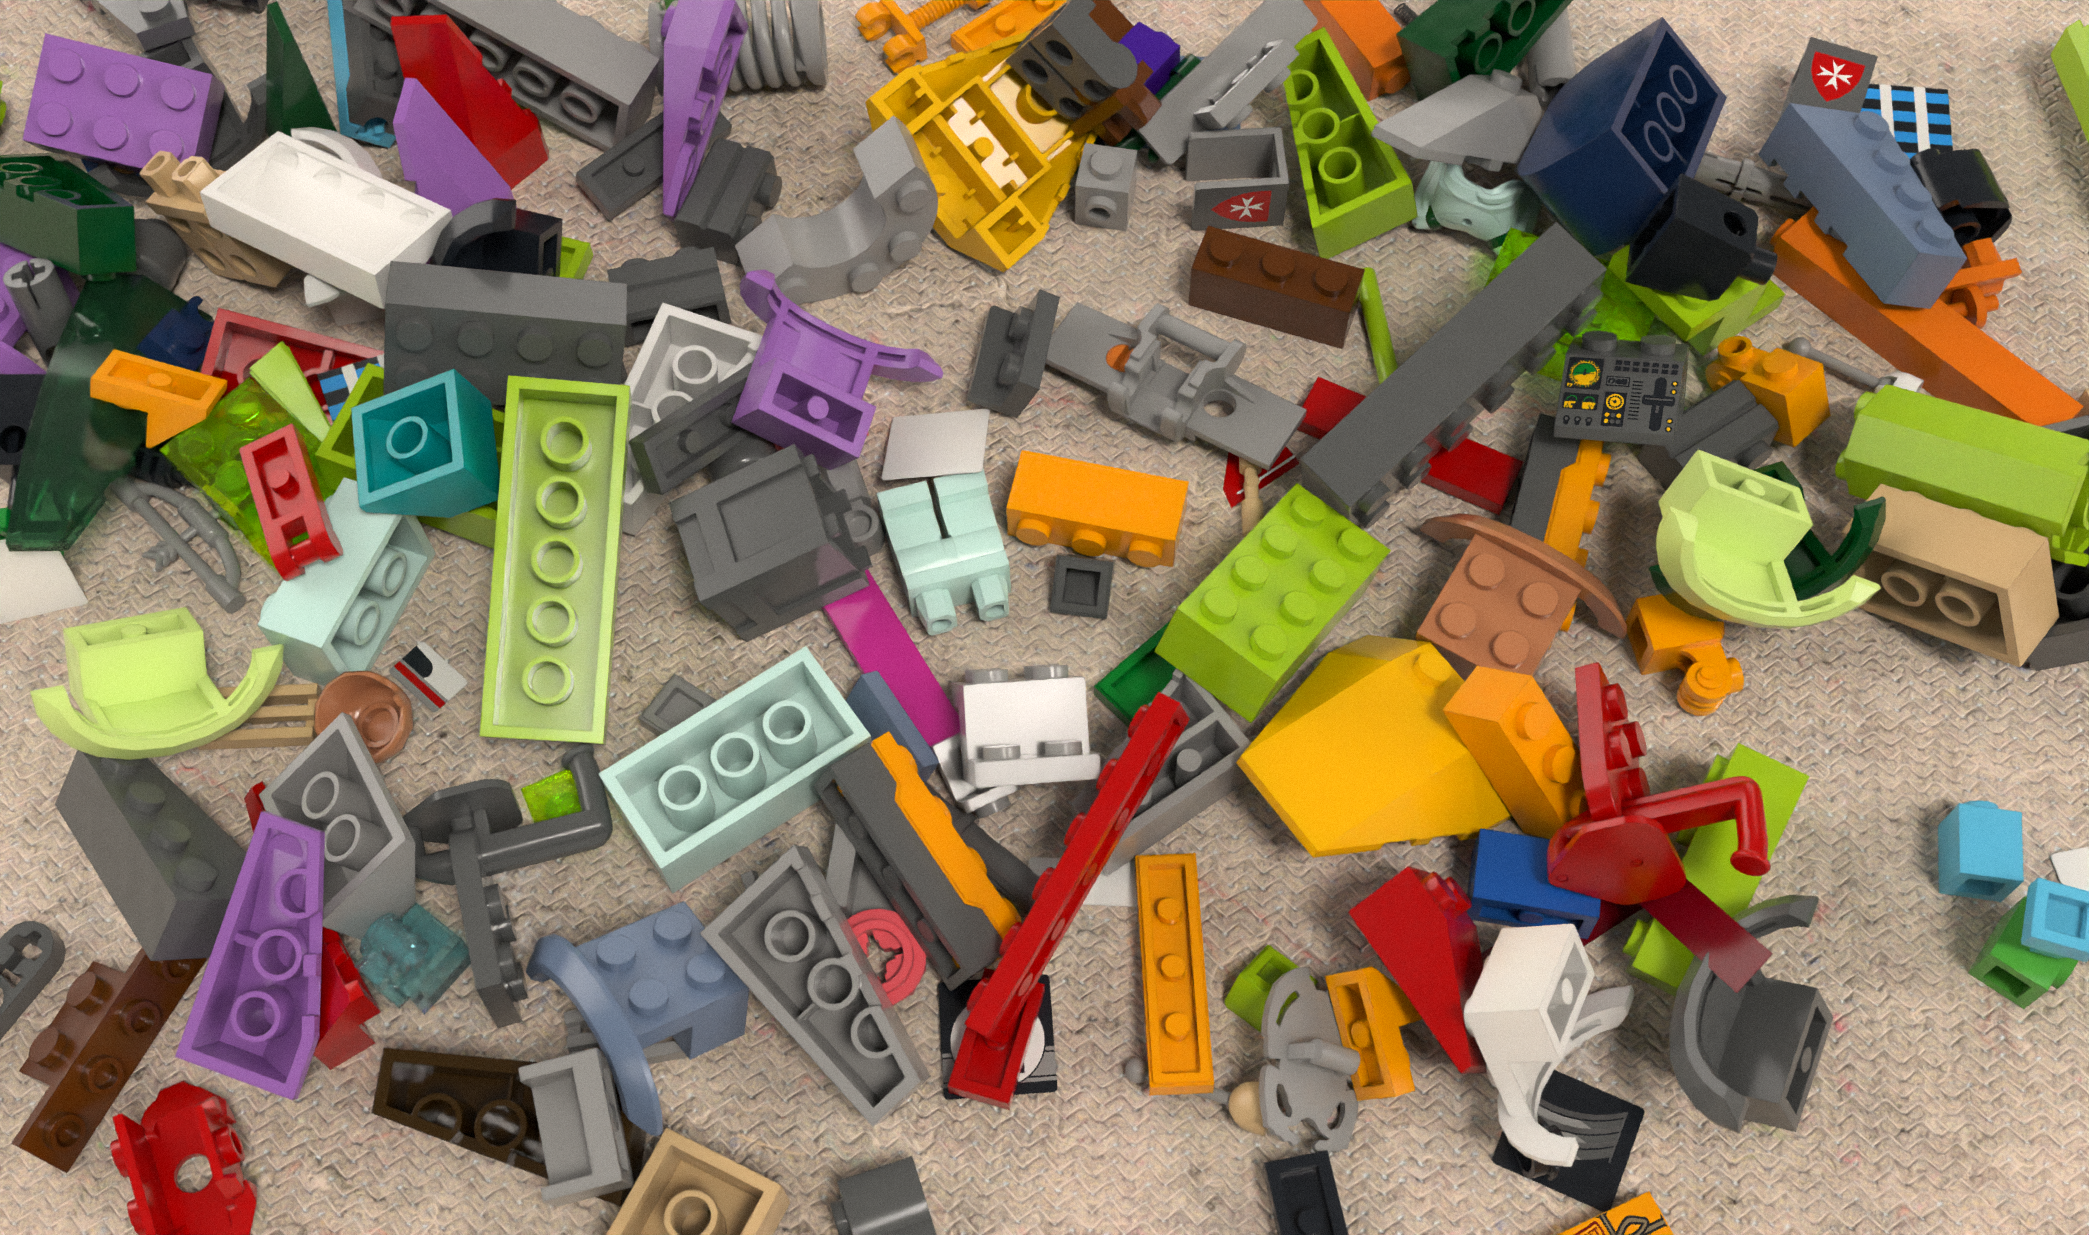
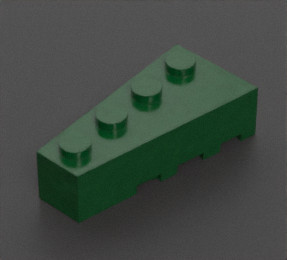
M58 153L0 155V242L37 258L48 259L54 265L81 275L86 280L109 281L115 279L118 272L136 271L134 206Z

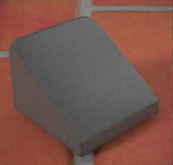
M1066 553L1057 554L1050 612L1107 619L1116 560Z

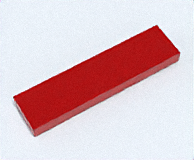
M1318 377L1302 408L1307 410V413L1297 430L1321 440L1367 396ZM1466 438L1453 451L1448 452L1443 447L1428 461L1432 466L1431 470L1420 482L1500 515L1524 462Z

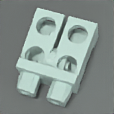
M984 469L977 473L954 474L933 479L937 511L946 537L942 539L934 513L927 481L877 493L881 523L907 597L912 618L919 616L928 635L931 636L949 632L958 626L954 609L956 606L975 602L980 620L987 622L1009 615L1008 593H1011L1010 566L989 497Z

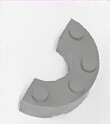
M892 116L853 148L862 169L863 177L857 189L845 201L828 211L810 217L788 218L772 214L735 244L745 273L765 269L775 274V282L780 291L793 303L799 305L801 303L839 297L853 291L866 292L872 290L880 284L882 277L892 272L906 260L919 254L922 249V243L931 231L936 219L938 196L912 134L904 123L895 116Z

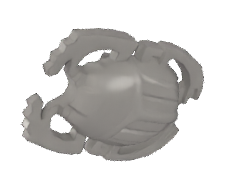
M1295 968L1282 974L1273 983L1265 1002L1261 1036L1264 1037L1263 1056L1269 1059H1276L1275 1067L1270 1064L1261 1067L1259 1076V1100L1263 1127L1268 1128L1271 1135H1277L1280 1141L1288 1142L1290 1146H1295L1300 1142L1299 1136L1291 1131L1288 1126H1296L1302 1120H1305L1315 1127L1318 1134L1326 1139L1316 1140L1312 1144L1315 1153L1327 1150L1328 1154L1331 1152L1339 1153L1341 1149H1348L1357 1118L1359 1101L1356 1099L1355 1091L1346 1088L1347 1083L1352 1084L1350 1075L1354 1074L1359 1068L1360 1055L1358 1051L1342 1045L1328 989L1325 991L1316 989L1314 982L1310 979L1308 968ZM1295 992L1297 998L1285 1007L1277 1021L1280 1008L1287 997ZM1277 1087L1281 1094L1282 1106L1286 1109V1115L1280 1111L1277 1103ZM1340 1103L1338 1123L1334 1129H1329L1327 1127V1120L1332 1116L1333 1110Z

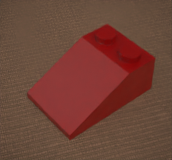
M1407 866L1350 909L1348 913L1460 1073H1487L1486 1062L1476 1039L1468 1033L1464 1022L1465 1003L1472 996L1483 971L1477 927L1466 912L1472 907V903L1452 877L1448 876L1443 880L1435 871L1430 873Z

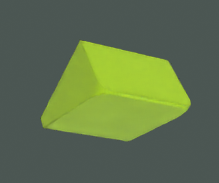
M1267 945L1238 975L1225 998L1224 1004L1229 1010L1261 1033L1265 1002L1273 983L1282 974L1299 968V966L1270 945ZM1310 975V979L1316 986L1318 981ZM1295 992L1287 997L1280 1008L1277 1021L1285 1007L1297 998Z

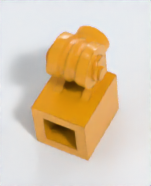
M1733 336L1723 340L1718 345V359L1712 361L1705 369L1707 383L1714 392L1733 380H1740L1756 397V403L1762 404L1778 421L1779 429L1773 440L1793 448L1831 416L1823 363L1780 348H1776L1769 353L1752 347V342L1747 337Z
M1662 594L1636 598L1625 622L1627 624V635L1641 675L1673 669L1682 670L1686 675L1678 687L1676 693L1677 701L1685 711L1696 716H1706L1714 713L1721 706L1726 696L1743 690L1744 677L1740 663L1735 657L1726 658L1721 645V640L1725 633L1724 621H1710L1691 616L1670 604Z

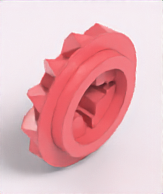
M869 909L848 918L847 921L867 958L870 954L868 947L871 946L869 940L871 935L874 936L876 943L880 945L884 952L894 951L898 953L903 951L902 954L895 955V959L886 963L887 973L884 974L886 982L881 983L892 1005L894 1006L906 997L913 995L922 976L926 972V954L897 912L886 909Z

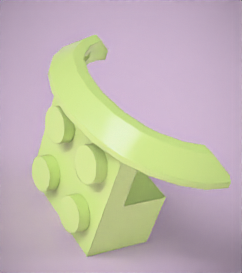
M1697 450L1658 501L1663 518L1658 525L1655 545L1659 567L1670 587L1691 605L1720 619L1758 628L1791 629L1812 626L1847 614L1863 605L1881 589L1879 584L1853 575L1846 583L1831 592L1807 600H1797L1784 560L1813 526L1800 488Z
M186 607L63 629L70 693L84 715L73 708L63 685L30 691V695L37 716L48 730L74 749L96 757L125 760L170 756L208 744L238 728L253 715L274 689L283 665L284 646L278 644L252 649V659L247 674L235 691L225 700L207 675L203 629Z

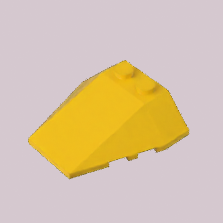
M1030 31L991 42L986 47L967 53L961 51L949 55L944 60L925 66L919 64L906 68L865 101L873 132L892 116H895L904 123L912 134L938 196V210L932 226L949 247L1003 273L1044 238L1050 227L1048 224L1058 204L1064 200L1071 187L1069 183L1080 165L1084 144H1093L1098 136L1092 129L1079 138L1068 127L1073 120L1066 119L1060 115L1006 62V59Z
M1366 635L1329 652L1236 762L1313 858L1380 850L1384 843L1409 840L1411 846L1426 845L1432 838L1457 835L1459 841L1475 839L1480 828L1492 830L1513 818L1442 711L1465 681L1431 642Z

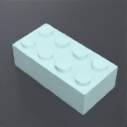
M805 646L598 774L611 801L673 894L821 800V797L813 787L829 766L864 745L871 743L872 738Z

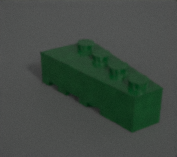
M1573 0L1436 1L1396 34L1418 100L1421 101L1469 75H1491L1493 69L1510 73Z

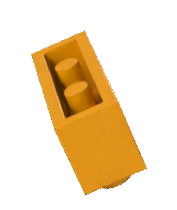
M1022 450L1006 507L1007 532L1009 536L1017 537L1022 542L1030 545L1041 546L1050 543L1073 548L1076 552L1086 556L1106 554L1127 558L1132 563L1142 567H1156L1158 565L1173 567L1187 508L1189 482Z
M1477 666L1442 711L1522 831L1526 834L1551 839L1556 830L1589 809L1582 778L1580 751L1533 676Z

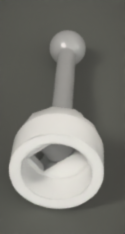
M1803 337L1795 338L1789 344V352L1823 363L1828 368L1874 388V393H1878L1886 384L1919 393L1924 383V380L1901 371L1888 373L1879 379L1812 348L1810 342Z

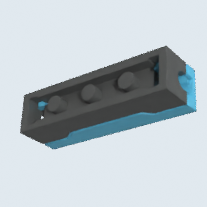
M327 0L340 134L390 148L396 140L393 120L404 84V77L393 35L344 9L343 0Z

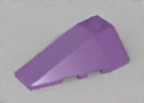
M678 0L677 6L670 5L662 22L661 36L666 37L664 42L663 214L672 222H674L700 170L748 29V24L736 0Z
M405 78L393 120V127L405 181L416 182L415 194L450 209L452 217L476 202L492 198L515 200L510 186L416 78Z
M261 811L175 1057L290 1100L298 1099L320 1036L325 832L268 811Z

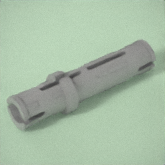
M1705 151L1694 177L1695 180L1707 186L1730 193L1729 197L1740 201L1743 197L1803 216L1814 206L1805 195L1803 198L1793 197L1783 185L1788 176L1754 166L1755 161L1747 158L1740 162Z

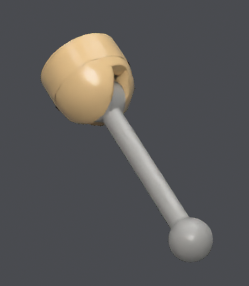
M1138 1057L1129 1060L1125 1066L1126 1077L1134 1083H1142L1148 1080L1147 1061ZM1259 1081L1244 1082L1232 1092L1214 1087L1213 1093L1194 1094L1228 1105L1231 1117L1241 1129L1263 1137L1266 1136L1268 1128L1263 1127Z

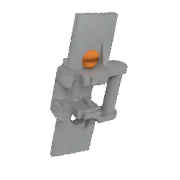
M1077 302L1052 334L1045 364L1106 392L1110 411L1175 442H1179L1183 438L1195 442L1199 437L1269 471L1306 417V409L1234 375L1244 358L1247 348L1245 343L1234 339L1231 343L1170 315L1169 308L1159 303L1154 305L1136 329ZM1161 334L1216 360V362L1206 359L1204 361L1200 360L1192 372L1188 374L1160 359L1161 341H1158L1157 338ZM1221 400L1232 405L1234 412L1226 417H1214L1208 414L1204 407L1209 402Z

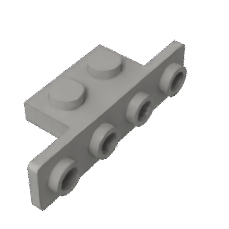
M1264 0L1160 100L1162 106L1145 126L1137 130L1138 134L1164 164H1173L1187 150L1189 133L1221 129L1225 126L1229 130L1235 128L1253 111V107L1249 103L1262 90L1270 93L1289 77L1291 71L1287 66L1299 55L1294 46L1317 25V18L1302 0Z

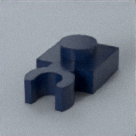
M199 296L192 297L179 312L172 308L136 348L152 360L195 371L204 361L214 322L203 319L198 313L197 308L203 299Z

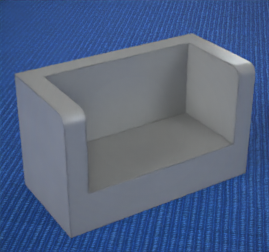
M592 1048L518 1068L521 1083L532 1088L550 1185L541 1188L543 1203L559 1207L633 1187L634 1181L613 1074L604 1053L597 1048Z

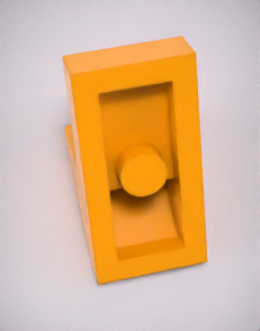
M116 349L109 354L90 380V397L114 403L124 409H136L148 413L146 448H152L205 420L227 390V380Z
M1373 966L1326 975L1325 980L1342 1045L1358 1051L1360 1055L1359 1068L1354 1074L1350 1075L1357 1101L1397 1097L1416 1091L1410 1071L1409 1055L1403 1045L1399 1026L1423 1019L1401 987Z

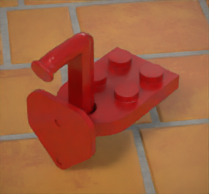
M1599 662L1576 667L1575 679L1580 761L1589 809L1562 825L1550 839L1547 849L1548 881L1556 887L1620 905H1631L1661 899L1680 891L1686 883L1685 867L1668 833L1733 819L1736 820L1738 845L1737 851L1733 852L1730 857L1731 865L1740 873L1749 876L1767 874L1771 868L1770 861L1767 859L1768 834L1763 795L1758 783L1746 776H1735L1651 795L1646 774L1642 767H1639V757L1647 755L1645 737L1639 722H1629L1627 704L1621 686L1618 683L1610 685Z

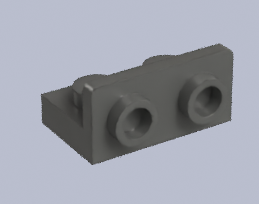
M1040 289L1027 308L1019 306L1015 313L998 306H992L986 314L967 394V399L970 402L1014 418L1019 417L1040 389L1059 304V296Z

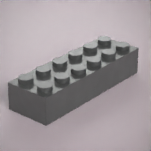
M1555 222L1300 458L1302 487L1320 498L1355 525L1359 526L1362 524L1366 529L1370 528L1390 508L1391 505L1386 500L1402 485L1407 490L1416 486L1431 470L1432 466L1428 461L1443 447L1448 452L1453 451L1472 432L1473 427L1469 423L1484 409L1492 414L1510 398L1515 391L1511 384L1525 371L1531 375L1540 371L1555 355L1556 350L1552 346L1567 332L1572 337L1577 336L1592 322L1597 315V311L1593 308L1604 295L1600 288L1607 269L1565 229Z

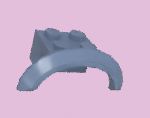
M685 901L576 947L566 938L559 935L550 934L543 936L534 945L525 971L531 980L545 982L552 979L574 1003L593 1032L607 1059L619 1092L623 1112L631 1122L653 1136L663 1134L662 1112L650 1067L642 1049L672 1036L688 1059L691 1060L745 1035L749 988L700 934L705 927Z

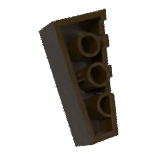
M383 1048L372 1114L549 1180L532 1088L521 1083L518 1070L520 1067L539 1062ZM614 1080L635 1184L641 1173L647 1132L631 1122L623 1112L619 1092ZM632 1187L596 1196V1198L622 1207Z

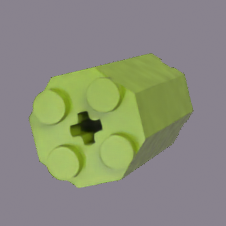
M1888 384L1878 393L1867 391L1861 395L1855 406V424L1848 445L1840 453L1835 466L1836 477L1847 482L1850 495L1868 500L1880 484L1905 492L1914 491L1927 499L1958 509H1969L1988 519L2013 527L2028 528L2038 535L2048 538L2051 559L2073 565L2087 566L2089 554L2083 552L2089 546L2088 439Z

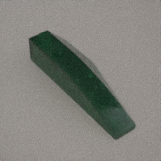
M117 274L115 279L109 281L86 280L54 350L28 430L5 542L9 552L69 551L107 501L104 491L108 485L117 478L124 479L135 465L132 454L142 441L146 440L148 413L136 409H124L114 403L90 397V380L114 349L148 358L136 348L138 344L172 308L179 312L187 303L186 300L145 275ZM197 308L199 315L203 319L214 322L212 316Z

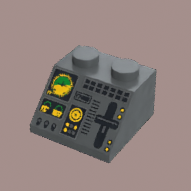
M1590 331L1584 333L1582 337H1574L1566 352L1554 426V437L1673 447L1684 412L1690 345L1676 344L1675 338L1665 335H1647L1642 337L1640 341L1617 340V335L1611 332Z

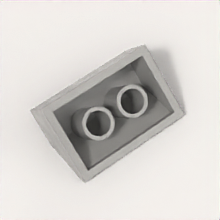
M342 712L259 794V797L266 811L325 832L322 927L373 944L415 903V841L352 717Z

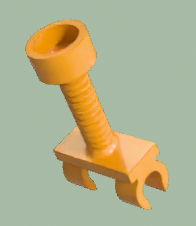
M880 0L879 2H870L861 7L856 13L855 18L861 24L857 29L868 41L881 38L890 28L894 31L896 36L889 39L882 50L888 56L884 60L894 73H901L906 68L912 67L917 60L922 62L928 58L925 37L920 32L921 28H925L963 5H968L971 9L977 10L993 0H931L906 15L893 0Z

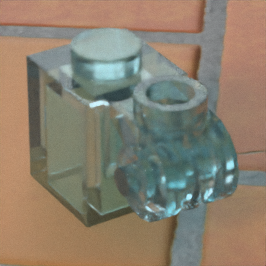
M415 903L402 919L390 912L384 914L371 924L360 943L359 951L362 957L354 967L372 983L371 986L395 1007L401 1009L408 1001L425 1015L471 964L468 946L465 942L418 903Z

